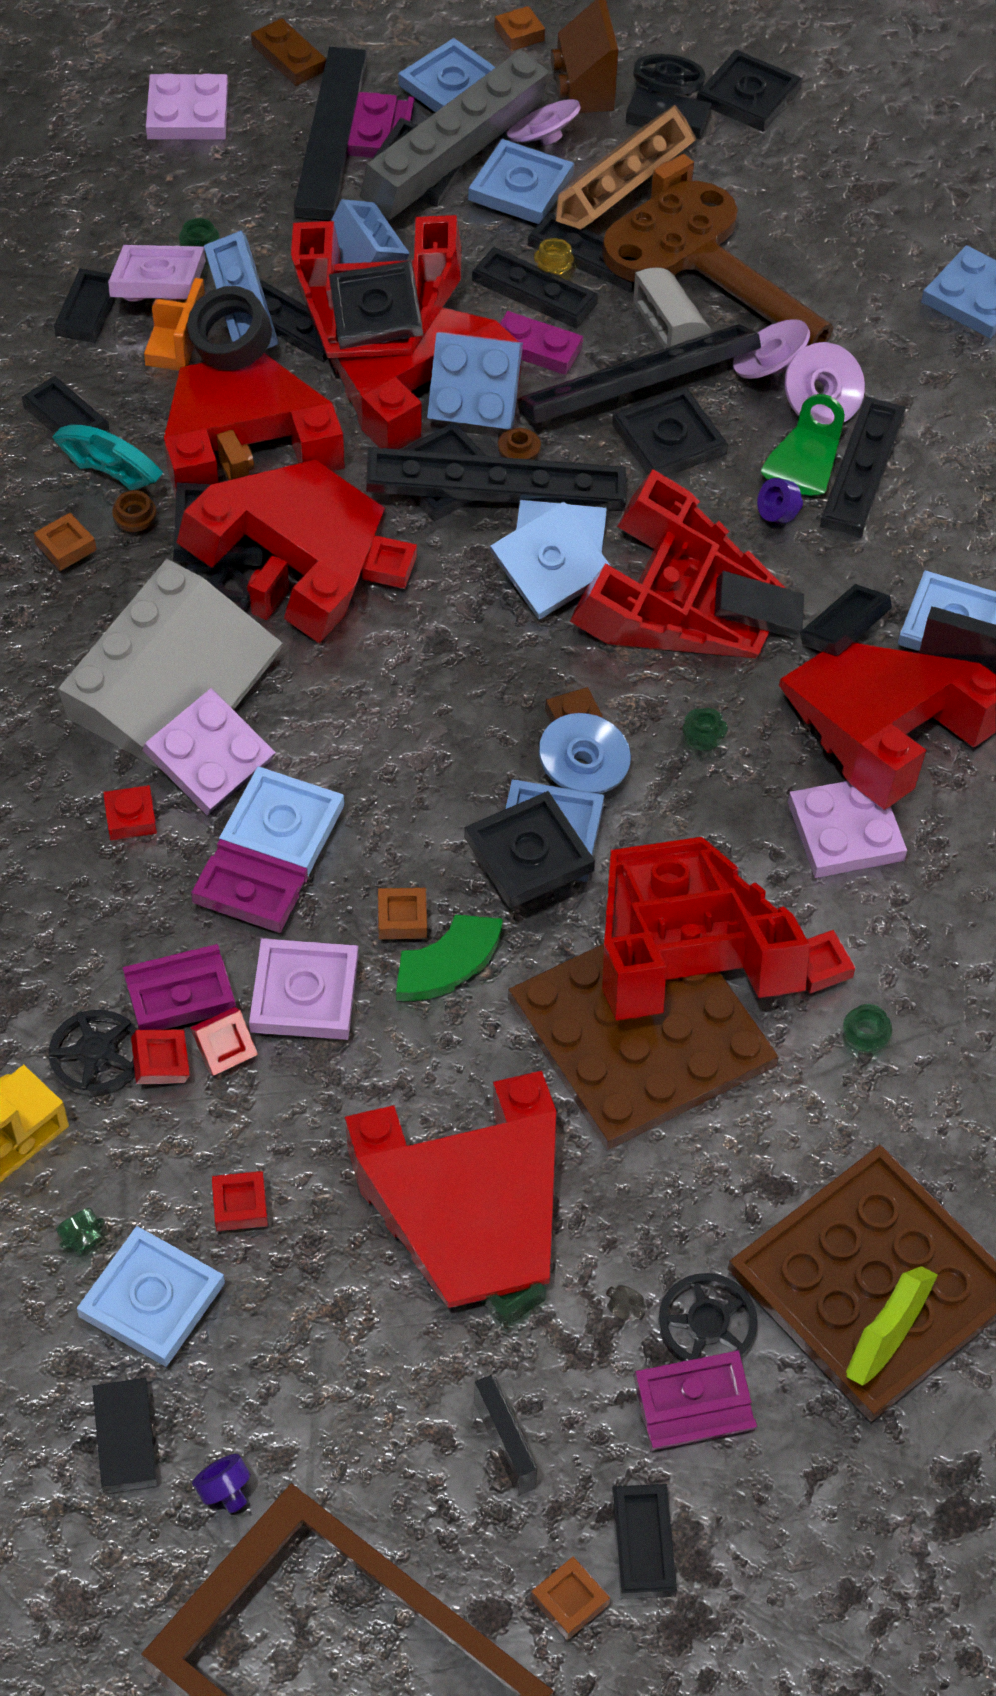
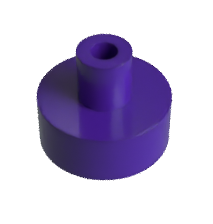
M772 478L761 487L757 498V506L760 515L765 520L788 523L802 509L803 500L796 483L781 478Z
M231 1454L215 1461L202 1470L194 1478L192 1485L203 1504L209 1505L222 1501L228 1513H233L247 1503V1499L240 1488L249 1480L251 1473L239 1454Z

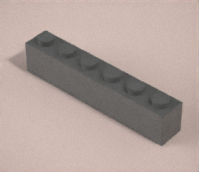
M518 50L367 163L360 198L367 202H375L384 217L391 220L425 194L427 189L438 184L454 168L464 164L537 108L541 103L550 72L524 51Z

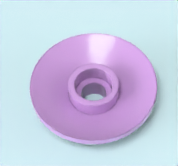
M574 99L562 100L546 105L529 113L509 128L507 136L512 142L539 140L543 146L552 144L563 136L561 129L574 119L579 113L581 106Z
M793 319L781 321L758 332L761 348L735 356L733 367L740 377L748 379L759 378L769 374H780L786 371L794 356L805 348L809 341L810 330L808 326L801 320Z
M819 342L806 346L794 356L786 370L785 391L787 399L796 414L800 415L801 407L809 396L818 394L815 390L814 382L819 381L824 387L823 394L833 397L841 404L845 414L844 422L849 420L859 409L865 392L863 372L854 356L843 347L828 342ZM818 404L811 408L812 417L817 422L829 424L834 421V414L829 407Z

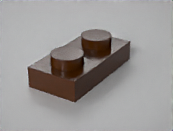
M283 18L251 33L252 46L295 86L324 73L326 58Z

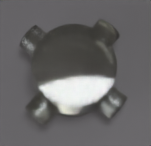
M619 1285L616 1288L612 1286L608 1288L606 1295L610 1300L607 1308L612 1314L626 1321H634L636 1318L642 1320L646 1312L641 1309L644 1298L639 1292L623 1285Z

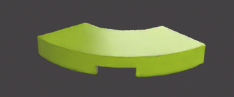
M921 1266L901 1275L882 1311L871 1324L864 1328L847 1368L846 1377L863 1386L880 1372L912 1327L938 1274Z

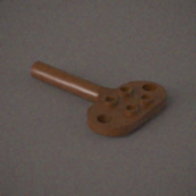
M697 180L679 182L623 216L606 230L602 249L605 265L614 274L628 281L635 282V272L648 268H663L670 271L673 275L686 269L696 270L772 324L793 319L806 323L810 330V338L806 346L819 342H828L833 331L831 323L719 246L734 232L738 213L735 199L721 187ZM703 203H713V204H716V205H718V206H713V207H712V206H707V205H705V204H703ZM627 256H629V257H633V258H635V259H637V260L629 261V260L623 259L622 257H627Z

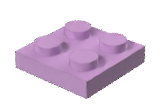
M150 74L146 119L147 139H226L227 74Z
M123 245L108 282L110 297H123L127 301H140L145 298H163L164 300L175 302L186 300L194 278H200L205 264L204 247Z
M212 688L144 744L142 750L207 816L251 779L258 766L262 768L266 766L276 753Z
M848 781L791 791L789 793L788 805L815 878L905 861L907 848L891 806L885 810L882 809Z
M261 939L249 1019L250 1033L348 1040L359 957L358 946Z

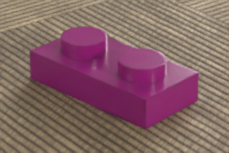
M510 311L506 312L500 322L517 341L523 343L521 360L567 375L583 348L582 335Z

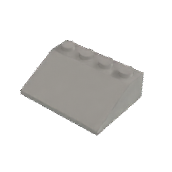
M166 559L60 685L58 690L67 719L160 769L142 751L144 744L210 688L234 710L283 649V643L203 577Z

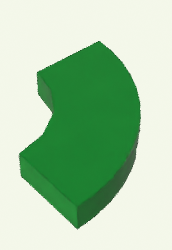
M455 914L450 929L438 942L422 949L401 951L396 1001H421L436 998L454 991L455 986L466 981L475 973L479 974L489 963L498 947L503 928V919Z

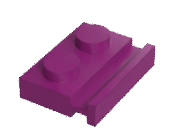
M359 92L348 141V156L373 158L400 117L412 122L414 97H408V101L397 100V95Z
M220 839L214 856H210L191 892L192 903L281 933L300 896L299 891L302 885L306 884L308 880V869Z
M218 944L123 967L124 978L138 1030H164L212 1018L236 1007Z
M739 1350L638 1370L633 1374L643 1422L649 1438L650 1451L753 1431L757 1428L756 1419L753 1417L750 1405L752 1402Z

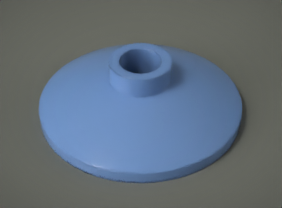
M574 713L554 720L543 732L539 743V759L544 771L556 784L566 789L596 794L607 792L622 782L631 762L630 748L621 731L609 721L592 714ZM576 759H582L588 764L580 763Z

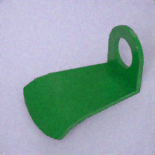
M814 394L809 396L801 407L798 425L767 458L760 470L762 475L768 480L781 478L793 481L799 487L802 495L814 496L825 494L845 419L841 404L829 395ZM818 404L829 407L834 414V421L829 424L817 422L812 417L811 408Z

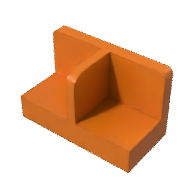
M194 278L189 295L184 301L175 302L163 299L154 301L152 306L154 328L144 352L146 366L179 371L180 367L188 366L194 345L189 338L187 323L190 311L196 302L205 295L204 279Z

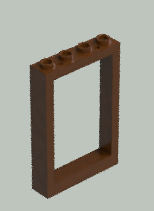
M292 1483L141 1653L145 1671L174 1696H227L186 1662L185 1659L304 1524L518 1696H553L554 1693L550 1687Z

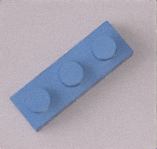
M240 230L204 245L216 289L223 286H240L252 291L261 301L270 318L272 335L267 348L278 345V339L245 234ZM235 312L225 316L232 342L244 335L252 322L250 314Z

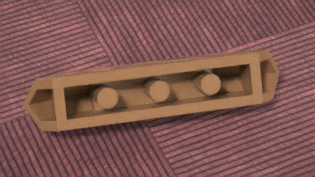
M674 105L657 116L566 186L558 195L556 221L582 229L653 174L654 169L665 162H669L692 144L696 138L679 109Z

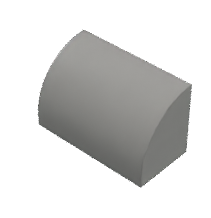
M648 268L635 272L633 303L664 349L713 333L670 271L663 268Z

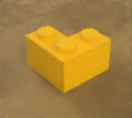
M24 1064L12 1074L0 1077V1183L69 1127L64 1102Z

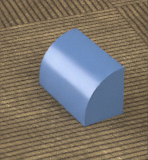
M341 199L331 220L334 221L341 253L340 264L407 260L410 253L375 202Z

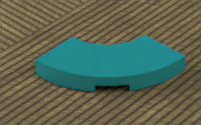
M67 425L60 427L52 437L79 469L93 468L103 471L119 480L130 491L155 483L164 473L136 447L109 432L95 427Z

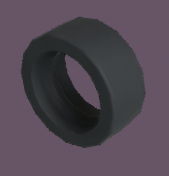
M223 286L208 292L196 302L189 313L187 329L192 344L206 364L218 370H237L249 366L263 355L270 344L272 327L265 308L252 291L240 286ZM235 312L247 313L252 316L250 327L236 341L227 344H212L208 341L210 329L223 316Z

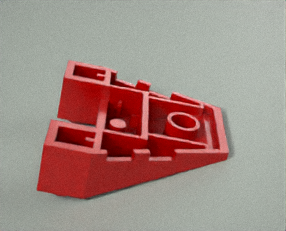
M457 215L416 217L415 248L412 266L424 335L340 349L329 274L405 261L340 264L341 253L334 221L293 223L291 257L298 287L327 358L412 355L461 280L462 246Z
M442 308L412 355L330 358L336 373L340 375L343 381L345 394L356 410L357 420L362 431L379 448L401 449L421 437L422 402L411 391L432 378L437 332L514 342L519 341L494 319ZM520 364L519 380H520V375H521V364Z
M263 353L251 365L237 370H218L207 365L206 362L180 367L164 434L168 475L175 497L177 482L197 484L218 483L217 462L213 451L218 450L217 434L230 430L234 431L241 445L289 436L298 463L317 460L331 471L345 469L343 431L333 403L267 354Z
M311 460L210 485L184 511L176 543L212 568L246 534L278 558L287 561L288 565L303 574L304 577L292 589L284 619L320 644L345 617L385 508L317 460Z
M652 469L633 494L617 526L654 548L639 581L631 579L605 563L585 589L569 622L606 644L756 658L763 647L769 631L714 616L717 577L722 571H726L782 588L786 587L749 550L743 553L726 536L730 531L720 521L714 524L697 507L700 501L689 490Z
M852 643L837 657L825 652L819 653L782 677L779 681V687L806 724L813 723L821 734L820 743L827 753L834 752L844 766L842 773L848 782L884 810L916 787L927 750L906 734L933 717L972 747H976L996 733V674L981 663Z
M703 837L611 850L604 935L602 990L616 1021L664 1013L665 980L744 968L758 998L806 991L810 944L794 914L784 906L778 909L765 899L766 891L756 882L750 885L738 876V867Z
M542 1070L493 1082L494 1119L496 1125L407 1146L395 1105L345 1116L348 1153L360 1193L368 1204L372 1203L384 1218L385 1226L394 1238L398 1237L412 1256L413 1263L448 1308L550 1283L556 1154V1109Z

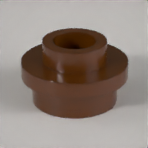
M513 428L504 432L499 438L498 451L501 457L535 460L540 454L541 441L537 434L529 429Z
M137 490L127 491L117 498L113 506V520L119 528L125 531H142L154 523L156 519V506L144 492Z

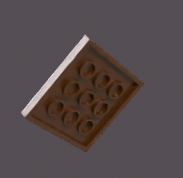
M604 944L508 989V1000L607 1151L776 1067L778 1063V1054L720 972L665 980L664 1013L617 1021L602 990Z
M881 1144L729 1260L727 1269L870 1422L996 1320V1260ZM921 1266L938 1274L912 1327L880 1372L863 1386L846 1377L847 1368L864 1328L871 1324L882 1311L901 1275Z

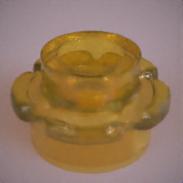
M557 238L543 240L539 245V250L534 253V261L538 263V267L555 275L568 271L572 267L571 263H573L574 257L571 253V246L566 241Z

